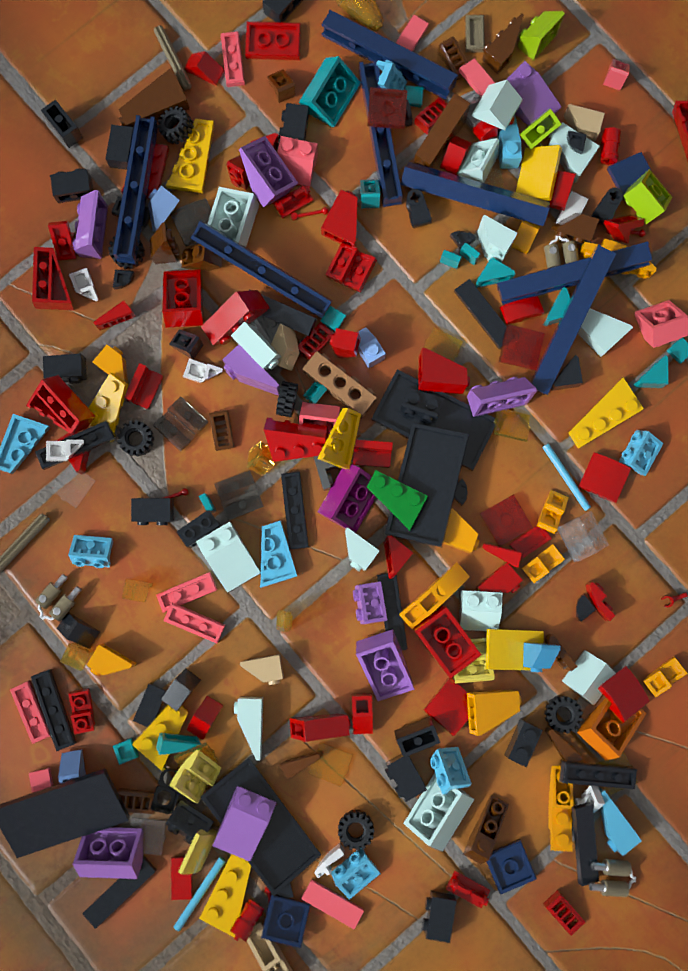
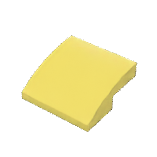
M487 638L470 639L482 655L454 676L455 684L494 680V670L486 669Z
M196 750L179 768L170 786L192 802L199 803L200 796L203 795L206 786L214 785L221 767L201 751Z
M200 829L196 833L178 873L194 874L202 869L218 831L211 829L209 832Z

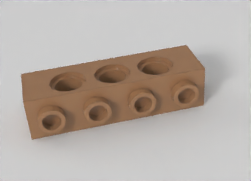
M316 351L303 367V374L314 382L324 385L329 394L349 409L361 413L360 418H363L376 402L375 392L368 387L366 389L360 385L361 382L356 377H349L343 367L338 364L335 366L330 362L331 359L326 354H320ZM329 369L331 373L328 376H323L321 371ZM338 380H343L346 385L339 388L335 383ZM357 391L361 396L358 399H353L350 394Z

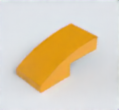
M551 490L543 506L537 526L555 533L569 497Z
M551 544L523 566L522 569L531 581L535 583L564 561L565 558Z
M673 656L648 675L643 682L653 695L657 697L671 688V684L685 676L687 672L675 656Z

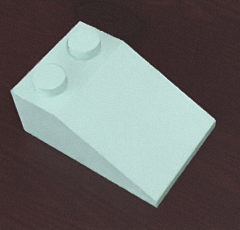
M231 522L196 541L202 554L227 593L261 573Z

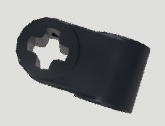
M616 187L609 189L595 208L591 217L599 219L598 222L604 225L605 220L612 219L623 198L622 191Z
M418 189L411 190L407 195L406 207L413 229L431 224V214L423 193Z

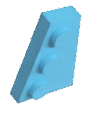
M13 414L0 446V470L13 474L51 427Z
M281 521L262 526L260 588L297 577Z

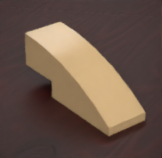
M262 922L255 925L247 942L262 971H293L277 943L261 938L264 926Z

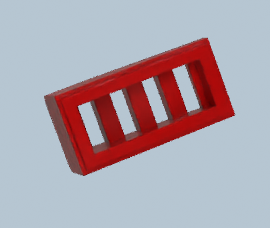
M440 97L415 117L414 124L427 135L443 112L437 105H441L444 109L447 106V103ZM433 109L438 111L440 114L438 115L437 113H435Z
M122 301L93 323L99 330H103L136 316L126 302Z
M320 322L312 330L311 335L307 336L298 345L299 353L307 360H310L316 351L318 353L322 351L330 341L331 335L335 333ZM319 330H323L328 336L324 337L319 333ZM317 335V336L320 337L323 341H322V342L318 341L314 336ZM312 340V341H313L314 343H316L318 346H317V347L313 346V345L310 343V341ZM305 347H310L313 350V352L311 353Z
M486 543L483 544L482 548L512 566L520 568L522 552Z
M558 890L543 903L570 936L586 923ZM562 901L563 904L554 911L553 908ZM565 907H567L568 909L561 916H559L558 914ZM572 912L573 915L564 922L563 920ZM577 918L579 921L569 928L568 925Z

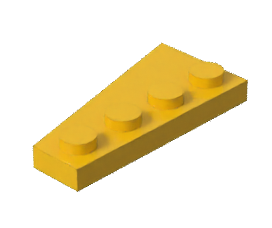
M194 120V129H191L193 132L188 134L189 138L186 139L187 142L179 154L180 157L177 164L174 165L170 180L166 183L167 189L203 193L214 121Z
M623 377L568 433L579 449L644 408Z
M233 854L230 855L199 918L232 937H235V934L230 932V929L241 914L251 865L247 860Z

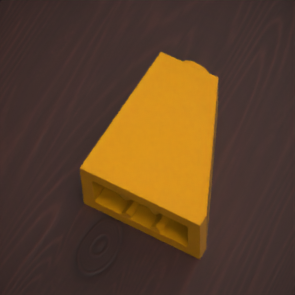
M452 508L444 544L467 553H471L472 550L476 551L479 544V539H477L478 533Z
M509 689L467 693L469 733L477 736L483 735L520 712L521 696L519 691Z

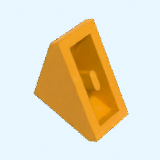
M522 220L511 247L527 254L541 225Z

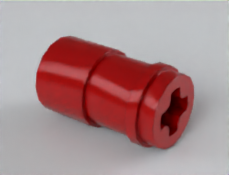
M609 127L602 131L600 159L604 165H613L619 159L618 150L621 130L618 128Z
M251 899L246 902V906L230 929V932L235 934L234 940L237 942L239 939L247 942L254 930L255 924L263 914L264 908Z

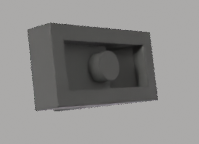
M314 456L323 491L330 490V484H333L331 473H326V471L339 467L317 459L318 456Z

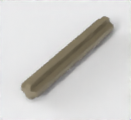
M163 26L155 27V35L184 91L191 89V82Z
M40 514L0 556V573L50 521L45 514Z

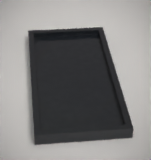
M397 369L371 420L406 438H409L412 423L469 434L462 466L473 471L498 419L488 414L473 417L470 405L444 392L423 390L419 391L444 399L437 421L427 422L422 420L421 416L406 415L403 413V410H400L408 387L418 390V379Z
M412 423L398 481L427 495L428 498L410 531L390 511L385 530L386 535L443 547L469 434Z
M247 758L200 797L220 824L223 821L237 786L276 802L268 825L251 860L248 861L272 895L275 896L320 857L321 854L252 761Z
M106 768L0 804V830L16 858L127 822L130 817Z

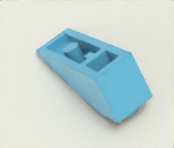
M514 115V124L508 125L506 130L498 129L497 132L500 169L518 168L522 159L521 139L516 116Z
M599 787L605 802L600 808L604 832L609 839L607 844L614 852L618 851L624 856L642 840L607 793Z

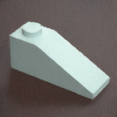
M239 697L238 702L234 703V714H237V720L255 759L261 760L263 697Z

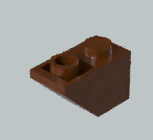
M574 213L553 225L551 230L557 231L556 235L567 238L568 235L574 236V241L584 243L585 240H592L599 219L581 213Z
M201 244L183 250L181 268L212 271L222 267V257Z

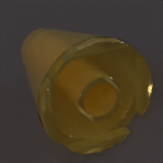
M336 0L338 6L363 27L375 33L383 27L382 22L384 18L375 0Z

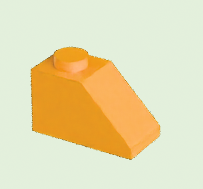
M106 344L93 360V363L106 374L114 373L128 384L126 360L122 357L123 352L116 346L111 348Z
M99 644L86 666L91 668L90 671L101 676V674L107 675L135 667L137 663L109 646Z

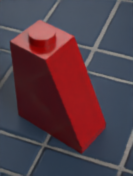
M340 190L321 226V235L339 244L344 243L356 247L358 197L354 193Z
M422 348L418 357V390L463 394L466 387L470 385V376H467V368L427 348Z
M345 714L289 718L291 738L309 742L350 735L351 722L348 715Z

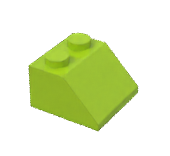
M544 11L539 17L536 16L532 20L530 27L523 29L520 33L517 47L534 60L557 36L565 13L563 11Z
M650 169L633 183L623 195L625 202L634 208L638 217L645 219L644 222L646 224L662 214L672 199V196Z

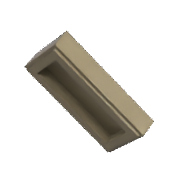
M466 15L465 17L466 52H484V15Z

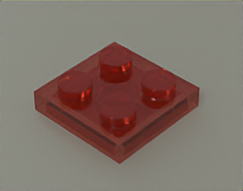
M370 87L367 126L404 129L407 90Z
M510 324L507 325L499 362L535 371L545 333Z
M514 494L480 513L499 547L533 528Z

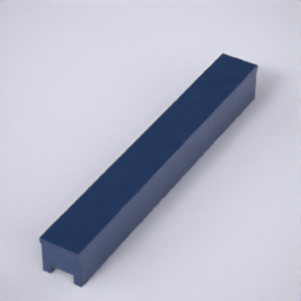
M332 10L328 11V15L322 22V27H324L323 37L373 63L374 60L383 62L389 60L393 62L405 79L420 87H424V89L444 99H447L456 85L457 74Z
M378 60L368 64L359 62V75L383 207L401 205L402 191L383 89L378 85L380 77L379 67L376 65Z
M136 115L113 255L117 262L136 264L158 132L155 117L146 119Z
M409 162L405 166L401 185L541 226H544L550 209V202L413 162Z
M199 221L195 232L191 236L192 240L321 318L324 316L332 302L331 299L204 221Z
M649 242L612 251L616 255L605 277L649 266V262L652 261L648 246ZM590 258L497 283V291H499L502 305L558 291L563 287L576 286Z
M602 245L595 247L530 382L539 392L548 395L616 255L615 252L601 247Z

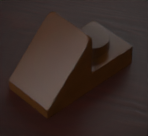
M284 69L267 76L270 85L275 90L279 103L295 96V83Z
M548 634L545 644L560 646V651L557 655L558 659L556 660L563 670L567 669L569 671L577 668L578 666L555 636Z

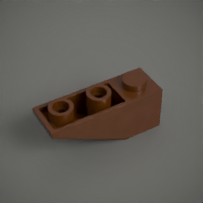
M523 13L517 18L514 17L509 22L508 27L505 30L502 29L497 34L495 40L492 43H487L483 49L482 61L497 74L511 60L523 20Z
M165 223L159 226L150 239L151 258L155 265L177 262L176 255H179V247L176 244L175 237H172L171 229H168Z
M493 795L490 796L469 837L463 855L479 864H483L490 859L509 804Z

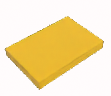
M560 145L533 147L532 149L525 148L516 189L517 193L545 201L552 199L562 152Z
M487 629L486 669L530 670L531 668L523 667L524 643L544 644V631Z

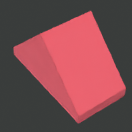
M612 59L603 85L621 90L628 77L630 64Z

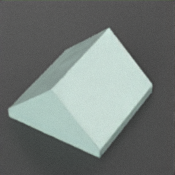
M508 80L490 84L473 111L472 117L506 130L520 106L522 98Z
M495 138L473 143L457 174L461 177L484 183L499 155V140Z
M584 650L575 662L578 667L573 671H568L562 682L594 706L602 695L598 688L616 673L605 662Z

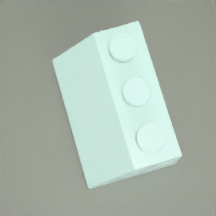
M219 187L208 224L246 247L259 202L254 193Z
M434 773L426 786L427 791L421 794L403 824L429 847L443 852L474 799L461 788L451 789L447 794H442L441 789L437 785L436 774Z

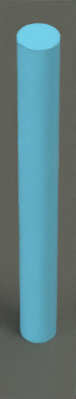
M548 443L542 448L584 511L591 508L550 444Z
M218 858L175 923V930L181 931L225 864L226 860L224 858Z

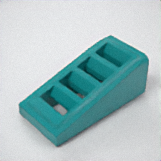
M159 733L156 749L159 755L201 749L202 744L196 736Z

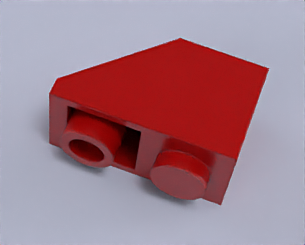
M241 155L229 160L226 165L231 183L238 188L242 187L246 190L250 183Z
M336 328L335 334L331 335L330 345H332L333 351L338 358L356 357L361 337L358 332Z
M371 693L352 694L353 734H373Z

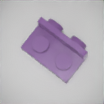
M381 582L355 586L353 598L355 602L357 601L356 617L360 624L387 621Z

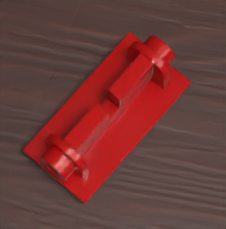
M302 185L275 201L273 205L283 219L314 199L310 195L309 187Z
M454 870L446 890L481 909L483 905L487 906L490 889Z

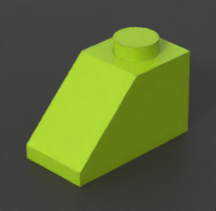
M547 109L521 132L520 136L528 147L532 149L558 128L561 123L553 111Z

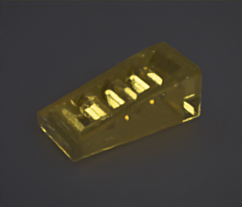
M279 610L277 612V630L284 632L292 630V611Z

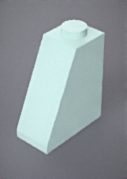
M562 122L559 128H556L550 134L551 141L548 146L560 145L562 147L559 162L566 172L576 174L574 183H576L596 154L599 145L586 137L582 155L576 153L568 145L567 133L568 131H577Z
M589 309L578 334L602 357L633 327L630 324Z
M243 322L231 335L263 369H273L279 363L278 359L281 356L255 326Z

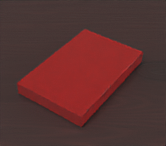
M247 22L246 59L300 60L301 23Z

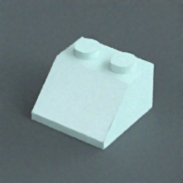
M486 215L482 217L477 231L484 257L488 261L493 257L502 263L517 235V232Z
M347 527L345 536L349 560L352 562L350 565L359 572L361 569L365 571L379 550Z
M460 591L459 625L463 630L487 631V629H499L502 614V593Z

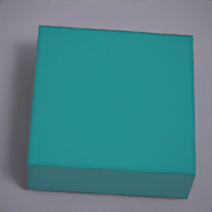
M405 86L404 101L408 100L410 107L422 108L424 87Z
M465 243L461 247L459 255L474 265L478 261L480 252L468 243Z
M444 250L440 263L457 269L461 256Z
M330 306L320 322L335 332L336 328H340L346 315Z
M684 338L677 340L667 350L679 364L688 357V342Z
M314 382L303 396L308 401L316 404L327 388L322 384Z
M205 493L200 495L199 498L206 511L209 510L212 514L215 513L216 509L209 495Z
M133 738L113 745L119 765L139 757L137 749L132 745L134 742Z

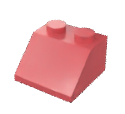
M281 136L277 151L278 155L297 180V185H305L310 188L318 156L317 143Z
M670 300L634 312L644 339L653 348L688 336V315Z
M302 402L299 424L324 425L328 427L330 434L340 414V407Z

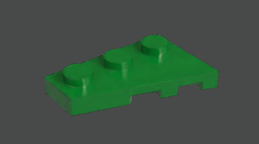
M375 470L367 485V488L410 531L428 496Z

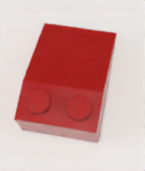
M201 269L163 271L162 313L166 328L203 325Z
M444 605L440 606L413 628L450 679L482 655Z

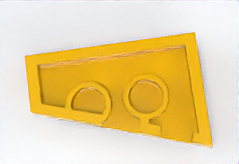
M114 373L108 375L89 406L90 411L95 415L90 426L93 427L107 420L113 434L115 433L116 425L119 423L120 418L118 417L128 384Z
M342 408L317 459L342 469H350L361 413L349 408Z
M167 705L132 743L137 750L161 771L169 754H158L156 746L159 733L179 734L188 710L181 706L176 712Z

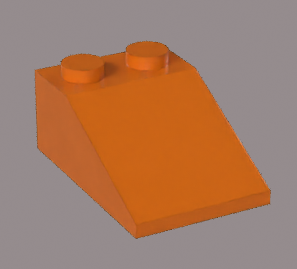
M605 698L586 718L577 733L605 761L619 758L647 714L642 708L623 723L609 708L612 703Z

